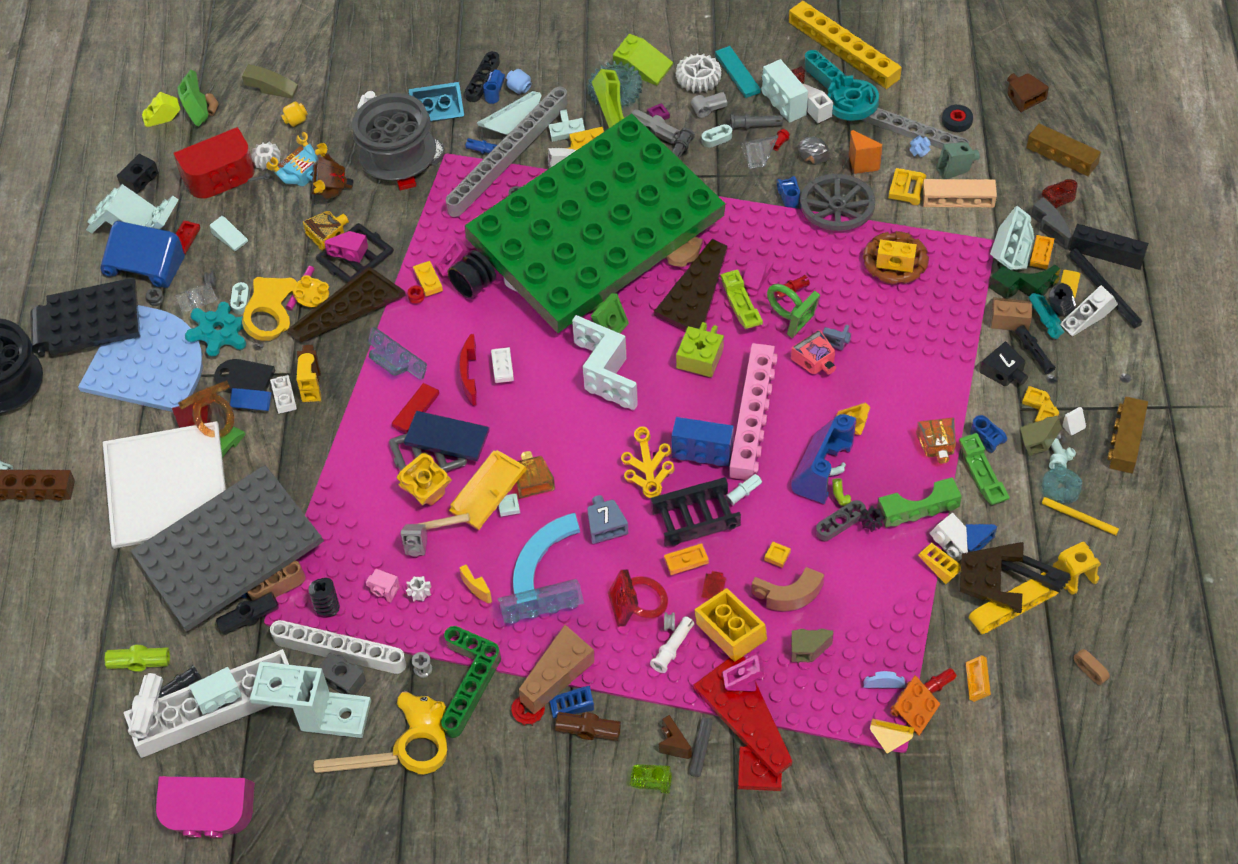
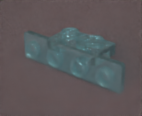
M376 327L371 328L368 343L376 349L369 352L368 357L394 376L409 371L420 380L424 378L427 363Z

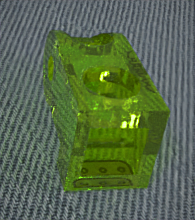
M637 764L632 767L630 785L632 787L661 790V793H670L672 781L670 766Z

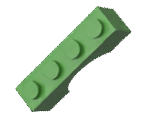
M952 477L934 482L931 495L920 501L907 500L898 493L879 497L877 509H881L882 516H885L883 523L886 528L898 526L908 521H916L925 516H935L943 511H953L960 507L962 495Z

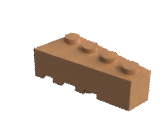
M564 625L519 688L520 702L533 714L537 713L594 663V649L569 627Z

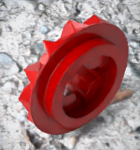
M520 696L515 699L511 708L516 722H520L523 725H533L535 722L540 721L541 717L545 714V706L535 714L529 712L525 714L524 707L526 706L520 702Z

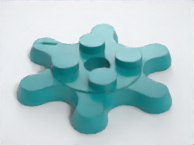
M220 302L215 312H204L200 308H195L192 310L190 317L199 326L187 330L185 339L188 342L205 341L207 343L206 353L209 356H217L220 353V348L227 344L238 350L244 349L247 344L246 340L238 334L240 330L244 329L242 324L243 316L235 317L229 314L231 307L227 302ZM219 325L222 327L221 330L214 329V327Z

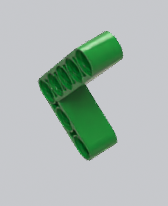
M451 626L444 633L448 648L474 660L441 721L445 734L450 738H456L464 730L500 664L501 654L496 643L460 627ZM454 636L459 637L456 641L450 640ZM472 644H477V647L474 649L468 648ZM490 652H495V653H496V654H495L494 656H492V657L486 656V655H487L488 653H490ZM479 670H486L483 674H477ZM470 687H476V690L473 692L467 691ZM460 705H466V706H467V707H466L465 709H463V710H458V709H457ZM450 723H457L453 728L447 727Z

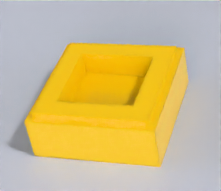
M772 542L764 557V561L783 568L791 553V548Z

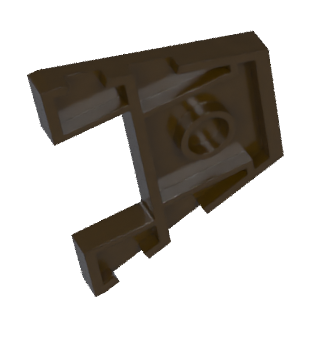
M1024 542L962 553L959 592L983 601L985 599L995 602L997 606L1002 608L1006 606L1014 609L1013 612L1021 613L1022 593L1001 592L1002 560L1023 562Z

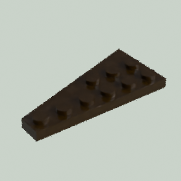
M711 239L655 309L654 316L685 331L688 326L700 329L702 322L706 323L707 315L710 311L721 268L726 257L727 245Z
M369 266L287 330L292 337L299 342H303L406 296V293L402 288Z

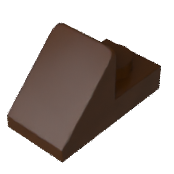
M666 716L662 719L663 727L661 728L666 739L659 743V752L685 759L691 758V746L671 716Z

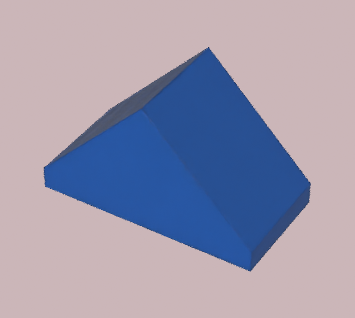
M966 524L968 552L982 550L995 538L997 526L994 524Z

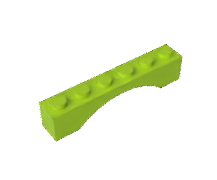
M601 69L593 79L592 85L610 128L624 119L620 102V81L615 70Z

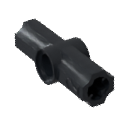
M270 592L251 602H240L235 610L216 618V622L222 634L225 635L243 625L252 626L256 624L260 617L279 609V605L274 594Z

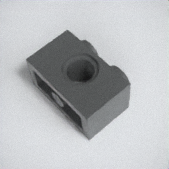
M329 653L318 667L323 670L327 686L341 694L356 695L366 682L364 670L356 664L348 663L341 655L336 656Z

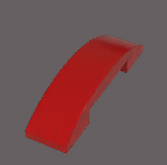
M470 334L461 351L460 374L464 392L470 403L474 406L477 405V390L475 379H469V360H476V342L474 334Z

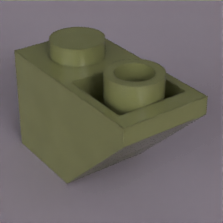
M1058 416L1047 417L1044 420L1028 423L1020 427L1029 456L1049 450L1062 429Z
M792 630L791 661L813 662L832 645L833 630Z

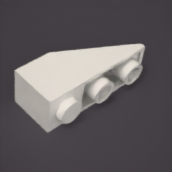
M803 84L808 90L807 112L817 123L832 117V100L823 91Z
M1100 285L1060 325L1071 336H1074L1104 318L1118 303Z

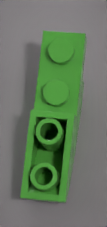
M190 70L182 79L177 90L187 114L195 125L199 127L208 118L205 95L199 90L197 73Z

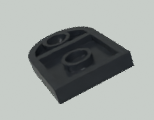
M230 359L217 367L214 378L218 388L226 393L232 394V388L267 391L270 380L276 370L271 365L241 359ZM224 372H229V375L225 377L220 376Z

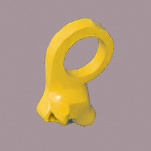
M256 277L253 280L254 293L245 307L242 317L243 328L248 335L256 340L271 341L278 338L282 332L289 328L290 319L281 303L287 295L293 293L294 285L297 283L295 279L290 277ZM256 312L269 313L276 319L278 327L272 331L260 330L252 323L251 315Z
M404 691L399 695L397 705L403 710L410 728L396 740L393 747V756L398 755L400 763L410 771L418 774L435 772L444 764L447 757V743L441 723L447 710L444 702L435 701L429 696L417 697ZM427 738L436 744L438 752L431 760L416 761L407 754L405 748L414 739Z

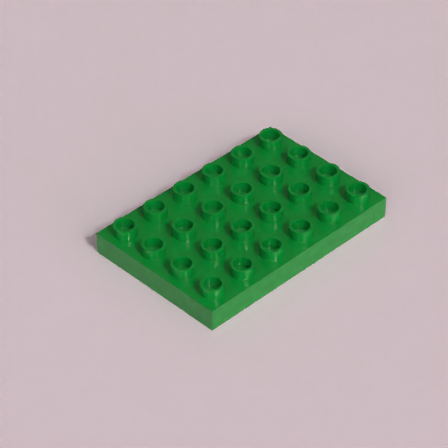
M631 113L465 225V236L541 317L559 333L573 323L572 320L576 315L582 317L606 300L611 293L619 291L721 219L725 214L726 203Z

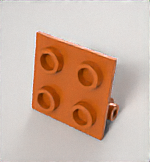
M914 675L912 680L907 683L905 690L901 691V696L897 697L895 705L891 706L890 713L895 717L901 715L909 726L914 728L916 734L920 736L940 706V702L920 679Z

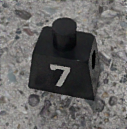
M1006 341L981 363L980 373L1003 386H1008L1013 380L1023 385L1028 379V375L1023 372L1025 360Z

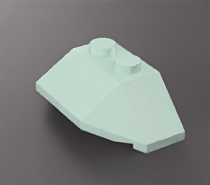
M535 91L528 93L490 116L478 121V126L508 135L539 104L541 93Z
M1018 206L1014 207L998 228L990 253L1010 270L1027 269L1035 244L1033 228L1030 223L1031 216Z

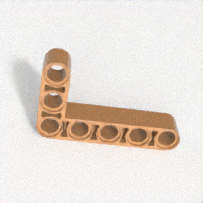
M293 561L249 590L248 594L252 601L270 592L276 598L301 585L305 581L306 575L299 562Z

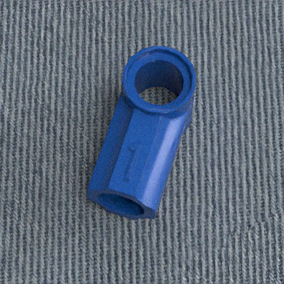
M500 70L490 72L488 81L484 84V99L487 103L494 104L499 101V93L505 79V75Z

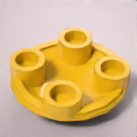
M305 275L294 285L293 295L297 302L303 306L317 307L329 297V285L319 279Z

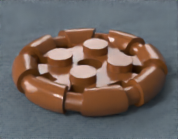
M895 231V233L891 234L885 232L872 238V242L867 243L863 252L864 265L867 271L873 277L876 276L880 281L888 284L910 283L918 279L920 274L926 271L929 264L928 251L925 245L919 239L912 238L911 234ZM880 239L917 244L915 257L918 258H915L913 272L884 269L886 271L882 272V268H876L877 261L875 260H877L878 255L876 247L879 248Z

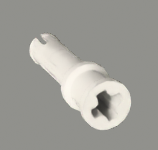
M683 617L668 642L660 646L658 655L650 661V665L654 670L660 673L667 671L668 664L676 657L678 647L694 626V621L691 618Z

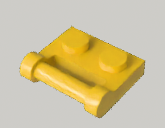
M896 168L888 198L910 202L912 205H919L926 174ZM911 180L916 181L913 194L908 193Z

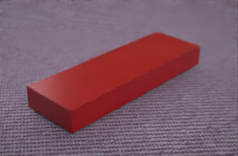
M423 383L392 421V427L407 434L416 411L426 412L439 396V390Z

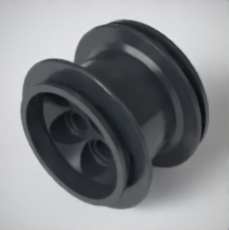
M0 318V413H4L22 406L35 395L42 382L43 368L37 356L33 354L31 340L24 330L16 323Z

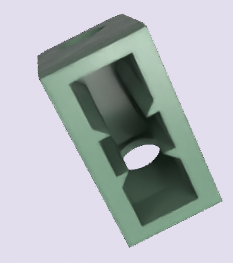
M966 142L943 144L936 170L943 179L964 174L970 170L973 161L979 160V151L972 150Z

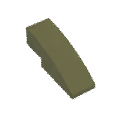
M248 64L242 75L244 85L260 88L261 93L293 98L298 89V84L290 79L259 66Z

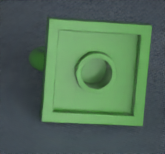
M773 284L767 290V298L773 309L784 318L791 320L787 335L794 338L815 315L820 294L814 291L802 302L800 297L785 285ZM776 291L782 292L792 299L796 305L792 312L785 310L777 302L774 295Z
M611 293L604 302H601L589 311L596 310L591 315L594 323L617 333H621L629 324L618 294Z

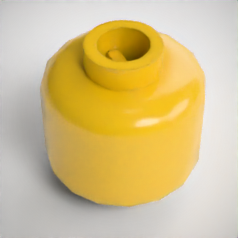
M294 101L283 108L284 114L281 116L285 124L289 123L292 127H295L306 121L308 113L302 103L299 104Z

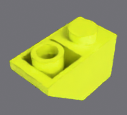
M159 92L142 113L145 126L150 127L172 121L180 111L178 99Z

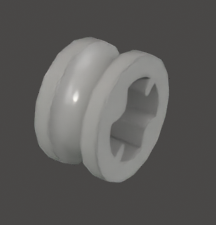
M665 612L664 631L668 629L675 631V613L669 615Z

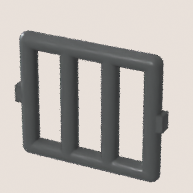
M407 434L389 440V445L395 457L393 459L396 468L399 467L400 471L406 467L398 444L404 443ZM411 447L415 458H417L422 453L421 449ZM434 452L440 465L439 467L445 470V472L467 464L466 459L457 457L458 460L447 463L442 453Z

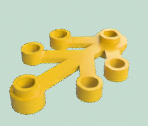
M638 427L634 432V437L640 443L643 462L634 458L630 452H624L621 455V460L625 465H632L645 473L646 480L637 476L632 469L627 470L624 473V477L627 482H634L641 486L644 495L652 498L661 494V483L668 474L674 472L675 467L671 461L664 462L662 465L663 469L654 478L653 472L663 458L671 454V448L666 443L661 444L659 451L651 461L648 445L651 437L650 432L646 427ZM641 435H646L644 439H640ZM664 448H668L667 452H662ZM627 456L631 457L628 461L624 460ZM668 465L672 466L669 470L665 469ZM629 474H634L632 478H627ZM652 487L656 488V490L653 492L649 491Z

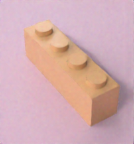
M924 179L922 189L923 207H995L997 197L995 180Z

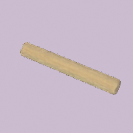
M392 752L314 761L315 773L397 765L398 755L393 756Z

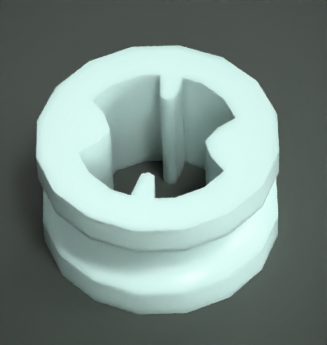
M1063 454L1051 455L1049 468L1057 472L1066 470L1068 458Z

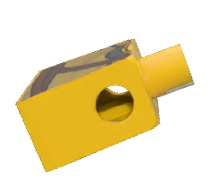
M330 211L303 221L305 233L322 251L325 249L324 242L327 239L343 234V226L349 223L345 214L335 218Z

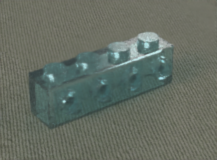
M577 579L498 598L504 623H515L520 621V619L535 618L540 614L556 613L560 609L576 608L580 604H584L581 587Z

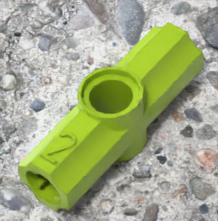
M133 645L129 649L107 650L105 652V666L107 669L128 668L131 671L139 672L145 670L146 667H163L170 664L169 648H147L143 645Z

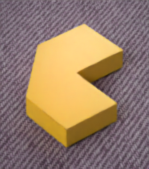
M1028 386L1022 404L1039 410L1035 422L1044 420L1047 417L1059 416L1058 409L1053 405L1046 391Z

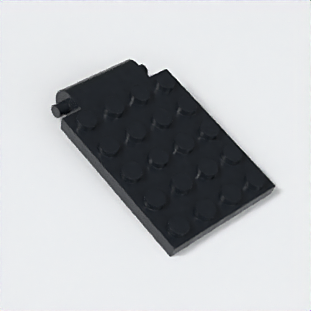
M135 278L47 295V305H37L30 311L33 352L35 354L38 353L40 357L45 356V351H49L54 355L141 337Z

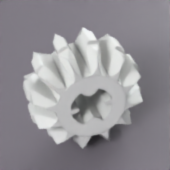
M270 141L267 144L262 142L261 145L256 144V148L252 149L251 158L256 168H261L263 171L267 168V162L271 163V157L277 158L278 164L280 163L281 153L276 144H271Z

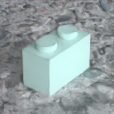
M228 667L189 685L203 715L214 712L218 707L226 703H232L242 696Z

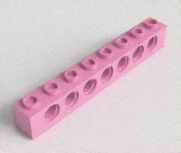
M752 343L730 463V478L748 480L754 473L758 474L759 462H756V459L761 457L762 446H759V442L764 440L762 426H766L767 415L764 413L765 410H769L770 399H767V395L772 393L770 380H774L775 369H772V366L777 364L778 354H774L775 346Z

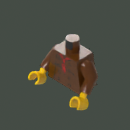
M325 143L317 144L318 149L315 150V154L320 155V157L313 165L311 194L321 195L324 199L328 200L339 196L344 188L352 189L354 181L345 177L344 166L339 165L330 157L327 152V145Z

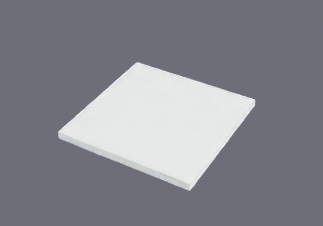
M217 421L103 441L111 545L113 549L144 543L226 490L220 431Z

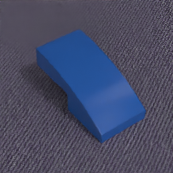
M232 388L230 407L269 411L271 392Z

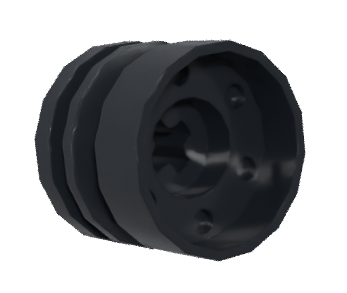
M471 250L461 261H457L447 270L448 277L454 288L468 299H473L482 291V288L488 287L489 284L496 280L493 266L483 254L476 250Z

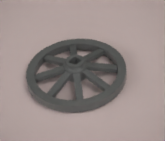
M828 174L815 178L804 187L800 197V207L804 216L811 223L821 228L836 231L850 230L863 225L871 218L875 210V195L865 182L856 177L845 174ZM834 183V196L830 197L820 186ZM840 183L854 186L845 197L840 196ZM815 190L826 202L808 199V196ZM860 190L867 197V200L848 203ZM808 205L825 208L826 210L814 214ZM868 206V208L862 215L849 210L852 208ZM834 214L835 221L825 220L823 217ZM844 214L854 219L841 222V215Z

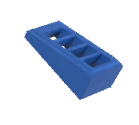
M590 686L557 695L550 701L553 718H557L559 712L578 714L594 710ZM577 699L578 704L574 705L573 700ZM565 701H569L570 707L566 708ZM561 702V710L557 708V703Z

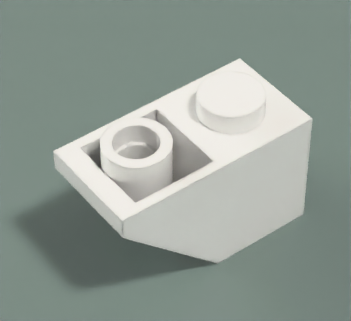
M951 513L929 533L947 554L957 562L961 560L962 553L968 552L966 527L954 513Z

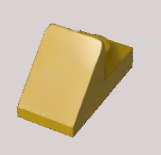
M865 402L840 410L836 416L845 414L855 417V434L861 435L870 406Z

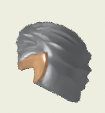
M807 137L800 141L797 146L799 155H801L805 162L811 161L812 164H820L830 159L828 146L820 138Z

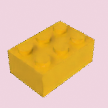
M728 588L694 609L697 625L734 662L767 640L766 625Z

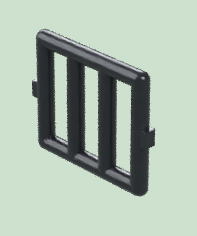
M357 223L348 231L361 232L384 251L376 256L367 249L364 255L371 261L365 266L359 262L342 258L358 270L353 276L350 277L325 258L328 256L326 248L316 256V259L329 269V273L333 276H339L346 283L369 266L371 268L376 267L394 252L393 247L383 241L378 233H372L360 223Z

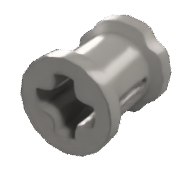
M418 652L412 657L414 673L419 678L428 677L433 670L430 664V656L427 653Z

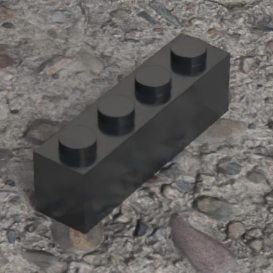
M1077 224L1069 251L1077 248L1084 255L1141 270L1149 243Z

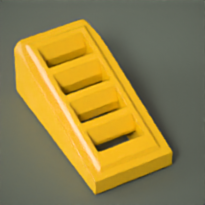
M930 543L918 554L945 585L960 572L961 565L933 543ZM930 551L933 553L931 557L927 555Z

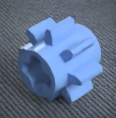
M919 135L910 142V151L914 156L918 154L919 157H923L931 150L929 148L931 142L926 136L922 138Z

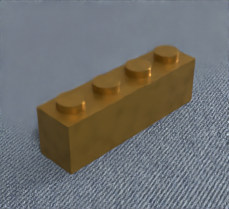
M1040 123L1028 136L1027 149L1088 177L1099 163L1101 151Z
M1125 396L1123 404L1119 403L1117 414L1120 415V419L1116 418L1114 425L1117 433H1113L1110 444L1114 445V448L1109 450L1107 460L1111 461L1109 469L1133 474L1148 401Z

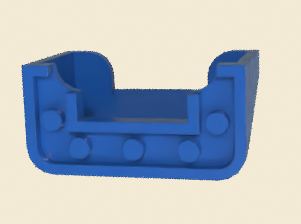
M115 221L110 229L100 269L102 274L108 277L116 276L118 269L147 275L154 286L169 288L185 254L179 237L173 232Z
M845 414L838 415L814 434L793 476L791 488L794 493L823 504L826 503L829 492H827L828 477L832 467L825 458L828 453L838 456L841 450L851 451L854 443L855 417Z

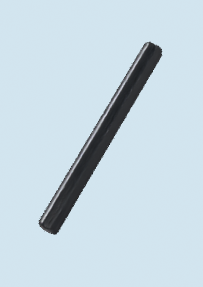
M1077 248L1071 250L1069 256L1097 287L1102 285L1115 298L1118 303L1115 308L1133 328L1140 327L1142 325L1140 317Z

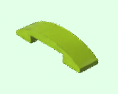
M738 269L721 274L727 297L741 325L745 329L762 325L763 320L757 308L754 309Z

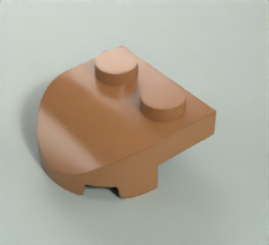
M694 237L665 258L668 259L669 264L684 267L689 262L693 263L699 255L703 239Z

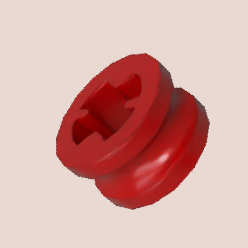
M414 285L408 289V299L411 303L418 304L424 300V290L421 286Z

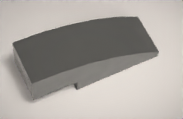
M1044 197L1033 205L1031 217L1041 223L1040 231L1050 238H1055L1054 241L1068 250L1072 236L1064 218Z

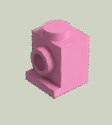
M375 569L374 573L366 581V586L370 587L374 595L378 597L384 596L387 602L390 603L400 587L397 576Z

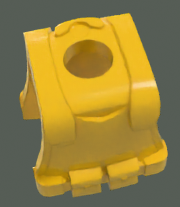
M1081 542L1061 552L1058 556V561L1053 563L1052 567L1070 574L1071 580L1063 588L1065 590L1068 589V592L1073 595L1078 591V578L1082 573L1093 584L1098 583L1099 576L1097 571L1101 563L1098 558L1094 557L1086 542Z

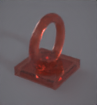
M628 569L620 570L608 591L618 627L626 626L633 613L643 618H656L662 615L668 607V595L660 583L644 576L631 578ZM644 584L653 588L660 597L659 607L654 610H645L638 607L637 594L633 586Z

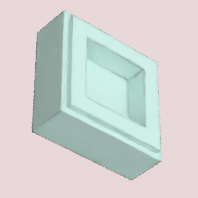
M517 494L506 495L500 502L499 510L501 517L520 513Z

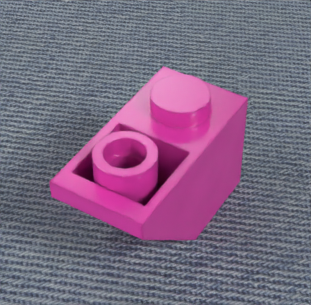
M351 231L327 239L324 242L328 255L359 263L368 248L366 235Z

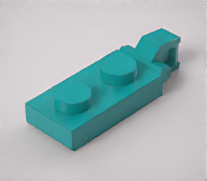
M1032 293L1028 298L1032 303L1033 309L1038 312L1041 322L1048 328L1047 333L1052 338L1058 339L1064 333L1060 325L1062 322L1045 296Z

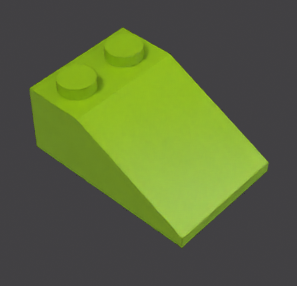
M628 34L613 53V69L656 86L673 65L669 58L650 43L632 34Z

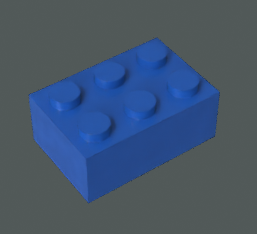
M676 417L671 435L672 458L729 467L733 451L734 426Z

